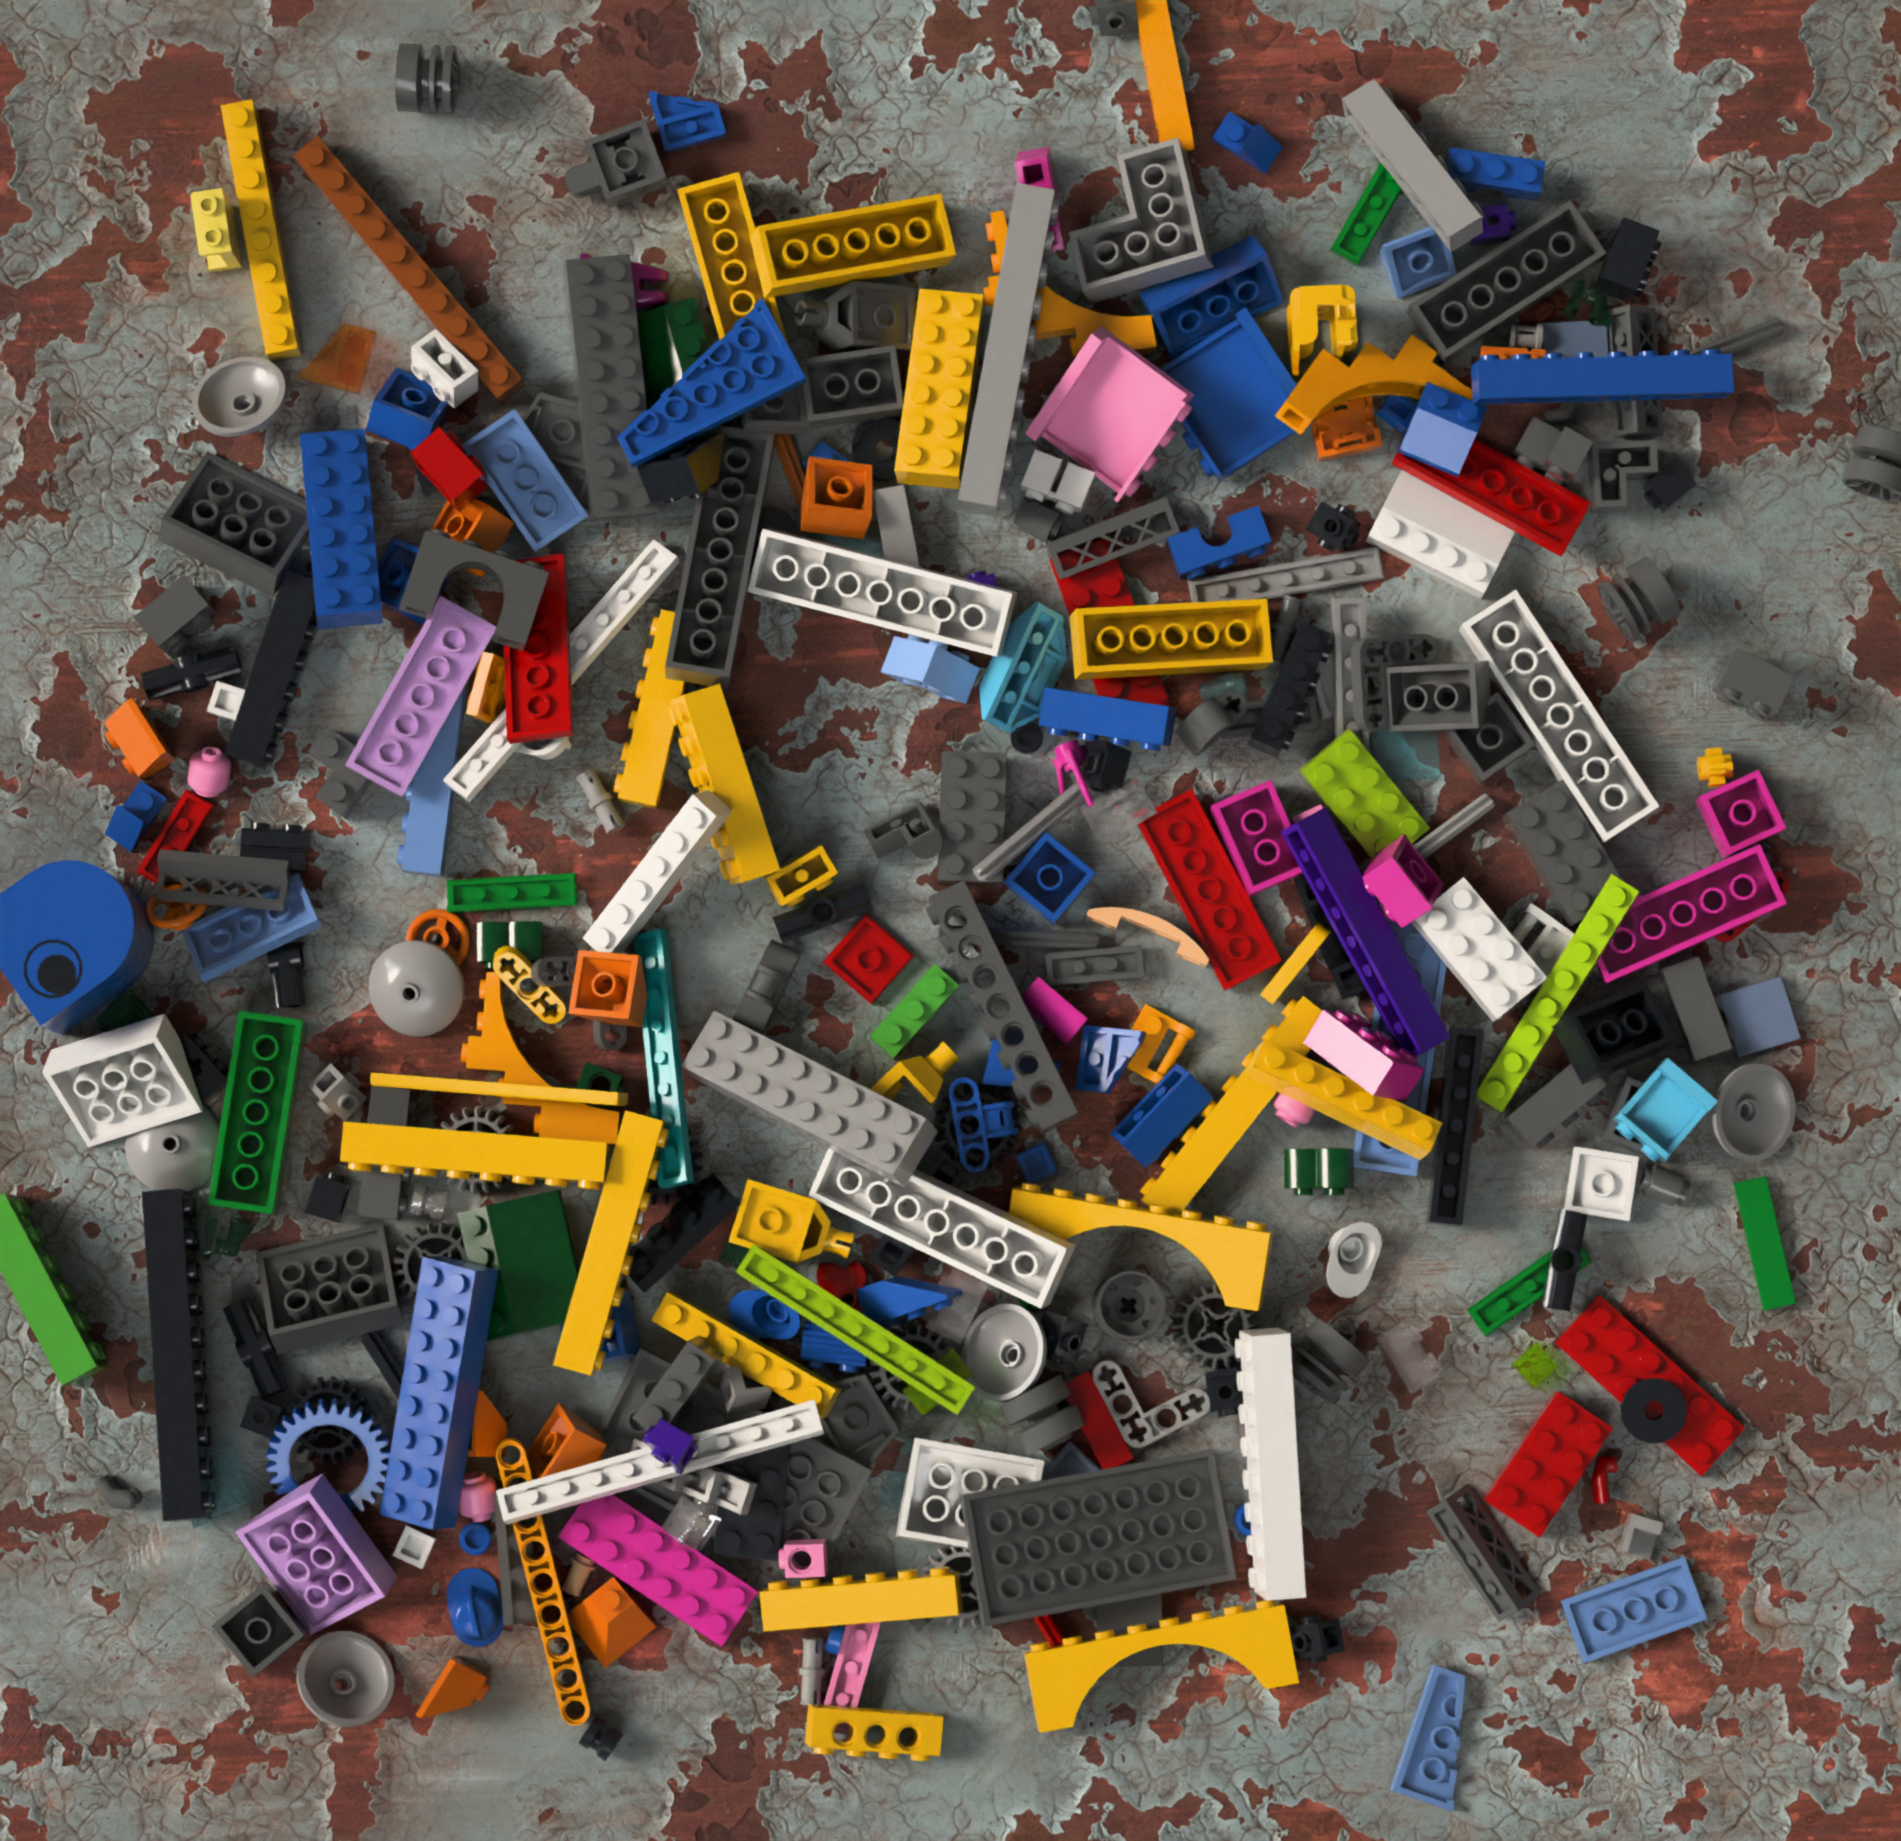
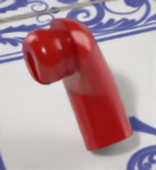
M1603 1454L1596 1459L1591 1478L1593 1500L1595 1503L1603 1504L1610 1501L1607 1473H1615L1618 1470L1617 1458L1614 1455L1605 1457Z

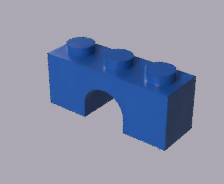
M1449 148L1446 156L1447 173L1452 179H1459L1465 191L1474 192L1477 188H1492L1505 192V197L1538 201L1542 189L1545 161Z
M1259 505L1228 516L1227 524L1231 532V538L1222 546L1215 547L1205 543L1198 527L1168 537L1166 544L1179 579L1186 576L1188 581L1206 575V569L1217 566L1218 570H1222L1237 563L1235 559L1248 555L1249 559H1253L1266 554V548L1271 546L1272 541Z

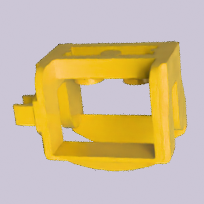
M1338 284L1299 286L1292 290L1290 304L1286 310L1288 359L1292 376H1299V360L1308 358L1313 352L1314 341L1318 336V321L1330 322L1332 354L1340 360H1347L1348 356H1353L1358 343L1356 302L1353 288L1349 285Z

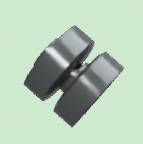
M1860 427L1852 451L1861 458H1853L1848 461L1842 480L1843 484L1866 496L1890 502H1901V433L1879 427Z
M1061 1374L1000 1406L1010 1425H1016L1026 1420L1029 1422L1033 1421L1034 1424L1016 1436L1026 1456L1040 1448H1043L1045 1452L1073 1437L1071 1432L1087 1424L1077 1405H1071L1061 1410L1058 1409L1057 1404L1071 1394Z

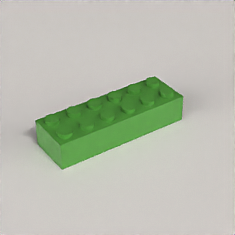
M4 1193L0 1195V1270L61 1385L74 1386L107 1368L104 1360L108 1356L99 1341L94 1342L88 1332L92 1330L91 1323L84 1312L80 1314L74 1305L77 1298L71 1286L62 1283L58 1275L62 1272L58 1261L53 1255L49 1256L46 1253L43 1245L47 1242L38 1226L34 1228L31 1225L28 1216L32 1214L23 1198L18 1199L15 1195Z

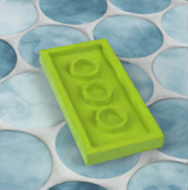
M1346 729L1298 770L1371 860L1376 853L1405 834L1413 844L1430 829L1351 729Z

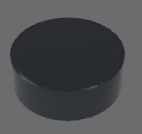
M1029 722L1011 732V744L1021 754H1033L1042 745V731L1037 724Z

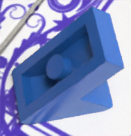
M1230 111L1212 137L1213 142L1263 174L1267 173L1283 149L1260 124L1257 123L1253 127Z
M140 780L124 805H117L105 835L130 852H133L169 799Z

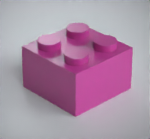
M1759 770L1701 795L1695 800L1722 859L1787 829Z
M1405 834L1376 853L1362 876L1366 890L1380 900L1384 905V911L1388 918L1393 922L1396 921L1401 928L1432 909L1444 886V883Z

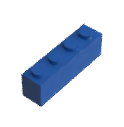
M1044 687L1038 726L1048 727V734L1067 736V731L1079 732V739L1093 741L1098 740L1100 735L1110 737V742L1116 745L1129 746V741L1131 740L1141 742L1142 749L1160 751L1161 745L1171 746L1177 707Z

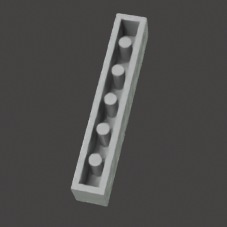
M1373 79L1342 98L1345 117L1450 252L1483 233L1482 219L1484 214L1482 209L1475 201L1471 203L1465 196V188L1459 179H1452L1447 173L1448 168L1442 157L1433 155L1430 151V144L1422 132L1416 133L1412 128V121L1406 111L1403 109L1399 111L1394 105V98L1387 87L1381 88L1377 81Z

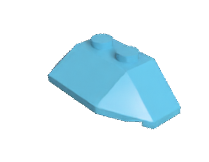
M1034 602L1010 623L1002 655L998 657L992 656L979 685L981 716L983 720L1007 733H1011L1016 728L1040 717L1044 687L1054 688L1068 658L1063 629L1064 618L1061 614L1039 602Z

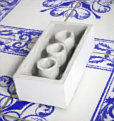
M1464 877L1438 897L1432 909L1411 922L1493 1022L1547 979L1546 975Z

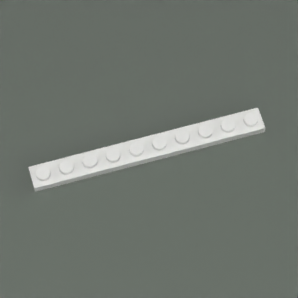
M653 539L570 634L571 685L575 683L679 564L680 560L678 557ZM506 708L443 779L448 787L469 803L521 744H510L507 740Z
M815 1400L692 1434L691 1436L694 1437L698 1449L682 1474L824 1434ZM650 1447L496 1490L503 1521L507 1525L682 1474L675 1471L671 1461L668 1464H664L651 1455Z

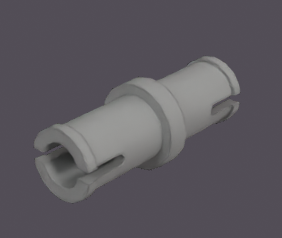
M592 768L587 770V775L583 772L576 779L590 801L588 803L591 811L595 810L607 835L614 833L613 829L618 831L625 826V823L612 803L614 798L610 792H606L595 769Z
M804 1637L802 1639V1667H799V1675H802L800 1704L821 1705V1677L825 1675V1668H822L824 1639Z

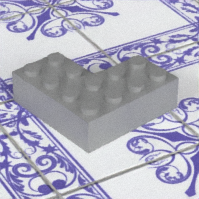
M1178 137L1117 156L1129 207V215L1069 232L1081 289L1091 304L1214 267L1187 151Z

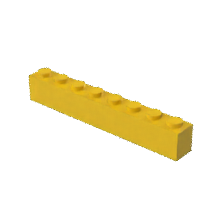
M252 99L220 105L265 353L271 362L302 356L258 110Z
M1304 996L1299 1001L1292 998L1281 1012L1286 1017L1279 1027L1272 1024L1261 1039L1267 1038L1305 1057L1311 1048L1303 1042L1322 1010ZM1254 1049L1242 1061L1241 1065L1245 1069L1237 1078L1232 1074L1221 1088L1225 1093L1218 1103L1212 1100L1200 1114L1205 1120L1198 1129L1192 1125L1180 1141L1185 1145L1179 1153L1176 1154L1171 1151L1160 1166L1165 1170L1156 1180L1151 1176L1140 1190L1145 1195L1141 1202L1149 1209L1150 1204H1158L1170 1207L1169 1212L1180 1214L1276 1094L1277 1091L1244 1076L1254 1055Z
M625 1110L553 1362L554 1366L589 1376H594L596 1370L601 1371L606 1358V1352L602 1351L605 1338L610 1339L612 1336L615 1320L611 1319L614 1306L620 1307L624 1294V1288L620 1287L623 1274L629 1275L633 1263V1256H629L632 1243H638L642 1231V1225L638 1224L641 1211L646 1212L650 1203L651 1193L647 1192L650 1179L656 1180L660 1161H657L656 1157L659 1147L664 1149L668 1140L669 1129H665V1121Z

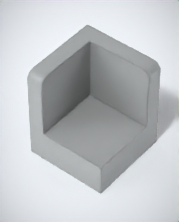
M739 1366L726 1368L719 1384L727 1413L765 1409L772 1394L770 1386L760 1387L759 1383L751 1378L743 1379Z
M1628 1513L1618 1551L1643 1559H1650L1656 1537L1661 1535L1664 1523Z

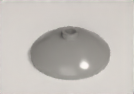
M253 356L233 358L212 368L199 381L192 398L193 412L199 424L210 433L225 437L247 435L263 428L278 415L286 400L287 384L280 369L266 359Z
M407 940L391 946L376 960L369 976V996L375 1012L387 1026L404 1035L421 1037L443 1030L456 1018L463 1004L465 987L458 964L444 949L427 941ZM406 988H412L415 991L414 998L406 994Z
M1760 1063L1743 1065L1735 1069L1724 1079L1715 1096L1718 1102L1712 1108L1713 1129L1718 1142L1727 1153L1741 1160L1760 1161L1772 1156L1787 1141L1795 1121L1796 1103L1789 1081L1776 1068Z
M203 1106V1110L200 1113L126 1135L125 1153L128 1164L134 1175L144 1185L153 1190L181 1188L187 1192L193 1191L212 1177L220 1126L211 1112ZM170 1138L176 1141V1147L173 1150H167L165 1147L166 1141Z
M999 1304L982 1312L968 1329L961 1353L964 1376L968 1383L975 1386L974 1391L981 1397L996 1402L1011 1401L1028 1392L1039 1379L1045 1365L1047 1342L1044 1329L1032 1312L1015 1304Z
M335 1631L322 1635L307 1647L299 1661L297 1686L300 1696L307 1708L315 1716L329 1724L339 1727H357L367 1724L384 1711L393 1695L395 1678L388 1656L376 1642L362 1634L352 1631ZM335 1683H342L345 1690L337 1689Z

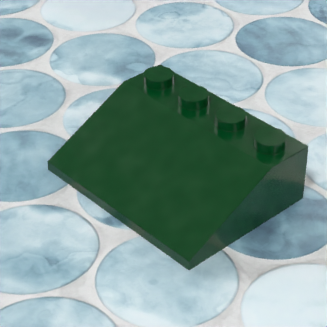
M694 297L663 305L637 316L647 411L661 398L660 395L668 387L674 386L682 378V374L709 349ZM727 421L721 424V426L730 427V422Z
M561 1190L549 1191L457 1213L468 1262L498 1269L487 1341L504 1340L565 1324L579 1270Z

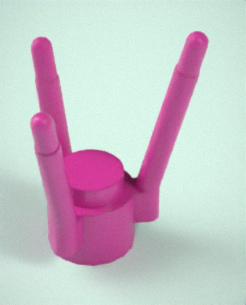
M1072 740L1054 748L1057 758L1053 759L1052 762L1056 769L1059 795L1066 791L1063 768H1065L1066 773L1074 772L1087 805L1093 807L1094 803L1080 770L1084 766L1083 761L1084 763L1086 762L1088 754L1086 747L1081 748L1078 740ZM1109 790L1108 793H1106V795L1108 796V798L1112 799L1114 798V794L1111 790Z

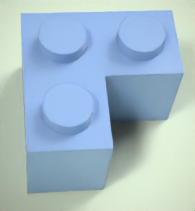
M909 634L907 639L894 636L881 672L901 683L924 688L946 700L966 704L980 668L968 662L969 656L953 650L951 653L948 652V645L942 642L930 640L927 643L926 640Z

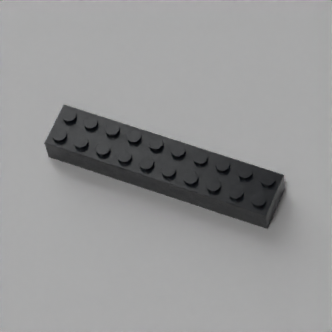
M181 1188L143 1191L142 1203L163 1521L182 1522L212 1519V1512L217 1511V1500L215 1492H210V1479H214L215 1469L213 1459H208L207 1447L212 1446L213 1438L211 1426L206 1427L205 1413H210L209 1394H204L203 1381L208 1380L207 1361H202L201 1348H206L205 1329L200 1328L199 1315H204L203 1297L197 1294V1283L202 1282L201 1265L195 1262V1250L200 1249L198 1230H193V1218H197L198 1215L196 1198H191V1193Z

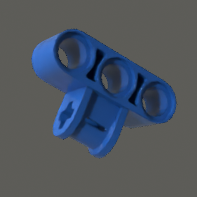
M961 1077L951 1084L949 1091L962 1166L967 1171L979 1173L987 1168L990 1162L988 1139L1019 1134V1129L1015 1128L1012 1114L1014 1101L981 1106L977 1084L972 1079ZM967 1084L973 1089L974 1095L969 1101L961 1102L955 1097V1090L959 1085ZM1000 1112L1003 1114L1004 1127L1001 1126ZM972 1116L978 1120L979 1128L975 1133L966 1134L961 1130L960 1123L965 1117ZM979 1149L984 1153L985 1160L980 1166L973 1167L966 1162V1154L969 1150Z

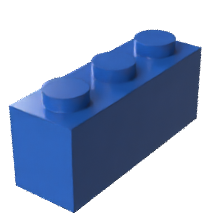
M1176 1063L1109 1134L1137 1162L1147 1168L1161 1156L1162 1151L1173 1139L1178 1138L1184 1132L1185 1127L1195 1116L1200 1115L1213 1097L1188 1071Z

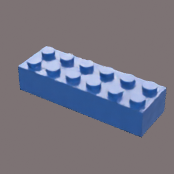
M365 428L300 434L318 629L382 624Z

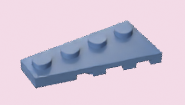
M1432 1664L1390 1790L1452 1812L1454 1811L1453 1792L1457 1777L1456 1759L1460 1744L1459 1725L1460 1719H1462L1465 1675Z

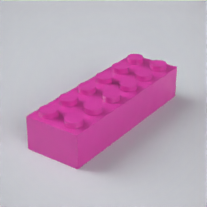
M1756 845L1636 898L1596 963L1604 984L1612 983L1784 907L1787 904L1761 845Z
M617 1494L579 1504L558 1535V1538L721 1647L724 1646L760 1591Z

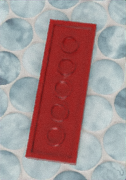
M1476 439L1473 441L1458 477L1397 452L1391 463L1560 557L1564 554L1591 502Z
M1103 539L1091 543L1087 552L1097 557L1105 556L1111 542ZM1071 550L1058 555L1063 571L1076 567L1082 554ZM1085 556L1082 561V564L1092 561L1093 559ZM1049 558L1069 616L1075 609L1134 606L1118 558L1059 580L1053 562ZM1160 675L1092 679L1097 695L1170 706Z
M564 554L514 560L525 564V561L538 563L544 567L543 571L549 572L523 651L504 645L507 740L510 744L574 736L566 557Z
M1192 789L1134 818L1200 947L1209 958L1208 962L1224 992L1282 962Z
M1600 1295L1594 1298L1555 1341V1344L1620 1404L1625 1392L1633 1384L1643 1379L1660 1378L1671 1382L1679 1389L1686 1402L1687 1416L1682 1429L1675 1437L1663 1443L1699 1476H1703L1745 1429L1740 1422ZM1650 1401L1646 1404L1644 1413L1648 1419L1657 1420L1662 1415V1407L1658 1402Z

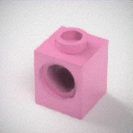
M827 1539L787 1540L784 1544V1549H779V1568L785 1569V1578L825 1577L828 1572ZM797 1551L807 1552L811 1557V1564L808 1566L799 1565L795 1561L794 1554Z

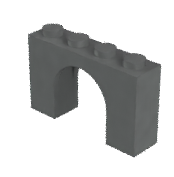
M433 529L432 532L425 530L399 610L430 620L443 582L456 571L478 569L486 572L496 580L503 595V607L492 641L523 651L549 572L543 571L544 567L535 562L525 561V564L514 561L512 560V555L503 551L495 550L494 553L482 550V546L474 541L463 540V543L450 539L451 535L444 531Z

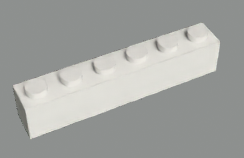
M710 789L693 794L587 931L583 939L597 952L622 954L724 823L732 810Z

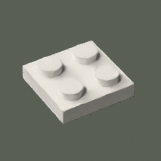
M1574 1146L1564 1210L1629 1222L1639 1157Z

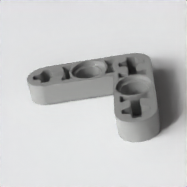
M1107 1360L1102 1361L1093 1370L1092 1377L1124 1441L1133 1448L1149 1445L1202 1417L1210 1408L1207 1393L1201 1389L1194 1388L1143 1413L1123 1372L1116 1363ZM1106 1366L1108 1370L1114 1368L1116 1374L1113 1376L1115 1385L1118 1386L1122 1382L1125 1389L1115 1391L1107 1397L1104 1391L1111 1388L1106 1381H1099L1098 1376L1102 1374L1100 1368ZM1191 1394H1194L1197 1398L1202 1396L1205 1401L1201 1404L1202 1410L1198 1413L1195 1409L1184 1412L1189 1418L1182 1421L1180 1411L1173 1403L1180 1400L1182 1407L1190 1402L1189 1396ZM1118 1395L1128 1396L1132 1402L1130 1411L1125 1414L1117 1413L1113 1408L1115 1397ZM1165 1408L1172 1410L1176 1415V1422L1169 1428H1163L1157 1421L1158 1413ZM1136 1411L1140 1415V1418L1134 1419L1136 1425L1139 1428L1145 1427L1147 1431L1143 1434L1144 1441L1141 1443L1137 1439L1130 1440L1128 1435L1132 1432L1129 1423L1123 1427L1119 1421L1120 1419L1129 1418Z

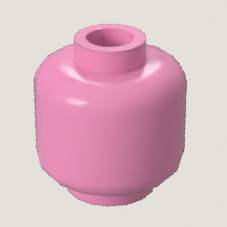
M205 747L192 754L189 760L187 776L189 786L200 796H218L228 788L232 767L230 758L215 747Z
M1279 1092L1273 1100V1107L1276 1110L1275 1116L1294 1127H1298L1299 1124H1308L1316 1110Z
M476 1471L464 1475L458 1509L463 1517L472 1518L473 1522H483L492 1518L491 1513L495 1512L494 1493L498 1490L495 1479L487 1476L484 1471Z

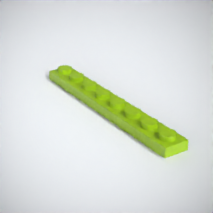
M1614 874L1610 875L1478 1088V1098L1501 1113L1505 1111L1553 1034L1554 1030L1552 1027L1563 1018L1641 891Z
M754 1244L735 1272L955 1415L959 1414L975 1388L972 1384Z

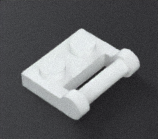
M1530 903L1525 910L1526 915L1514 930L1512 936L1521 944L1537 921L1545 926L1527 951V954L1548 977L1574 933L1543 910ZM1544 980L1540 985H1538L1536 988H1538V989L1540 990V988L1542 987V985H1543V983L1545 982V980Z

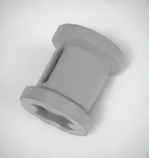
M1510 321L1508 347L1542 349L1543 323H1538L1536 326L1516 325V322Z

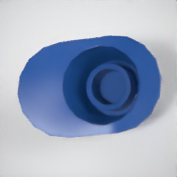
M763 1290L741 1291L733 1296L729 1303L728 1314L732 1324L753 1337L789 1339L796 1335L800 1328V1314Z
M467 1568L458 1572L450 1580L447 1588V1604L454 1632L463 1643L473 1647H483L491 1644L500 1636L504 1626L503 1610L495 1580L487 1572L478 1568Z

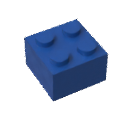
M1045 832L1006 878L1004 886L1050 924L1055 926L1095 878L1096 872L1050 834Z

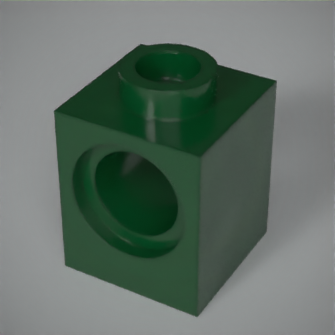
M588 1062L585 1063L575 1089L594 1090L593 1086L597 1079L607 1078L611 1083L609 1092L625 1093L627 1086L622 1084L624 1081L622 1076ZM604 1105L609 1108H613V1105Z

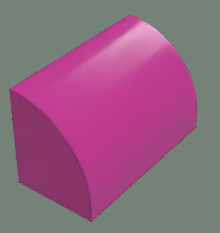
M1040 977L1035 979L1021 997L1030 1016L1065 1046L1088 1020Z

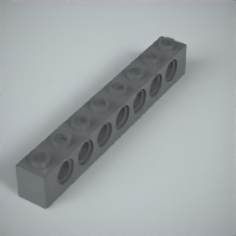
M963 880L929 896L930 906L926 908L927 914L934 926L939 924L944 933L940 940L948 955L953 953L958 962L954 968L961 983L968 982L972 993L968 997L975 1012L982 1011L987 1021L982 1026L990 1042L996 1039L1001 1051L996 1053L1004 1071L1011 1070L1015 1079L1011 1082V1086L1018 1100L1024 1098L1029 1107L1025 1114L1033 1129L1038 1127L1041 1134H1044L1076 1119L1078 1112L965 881ZM954 915H961L966 919L967 923L963 928L955 929L949 925V919ZM967 944H976L981 949V952L977 957L969 958L963 954L962 950ZM984 972L990 973L994 976L995 982L991 986L983 987L976 980L978 975ZM1002 1001L1008 1005L1009 1011L1003 1016H997L990 1008L993 1003ZM1009 1031H1019L1023 1035V1041L1018 1045L1009 1044L1005 1040V1035ZM1023 1060H1033L1037 1064L1038 1069L1032 1074L1023 1073L1019 1068V1064ZM1044 1088L1050 1091L1052 1098L1047 1103H1038L1033 1097L1034 1092Z

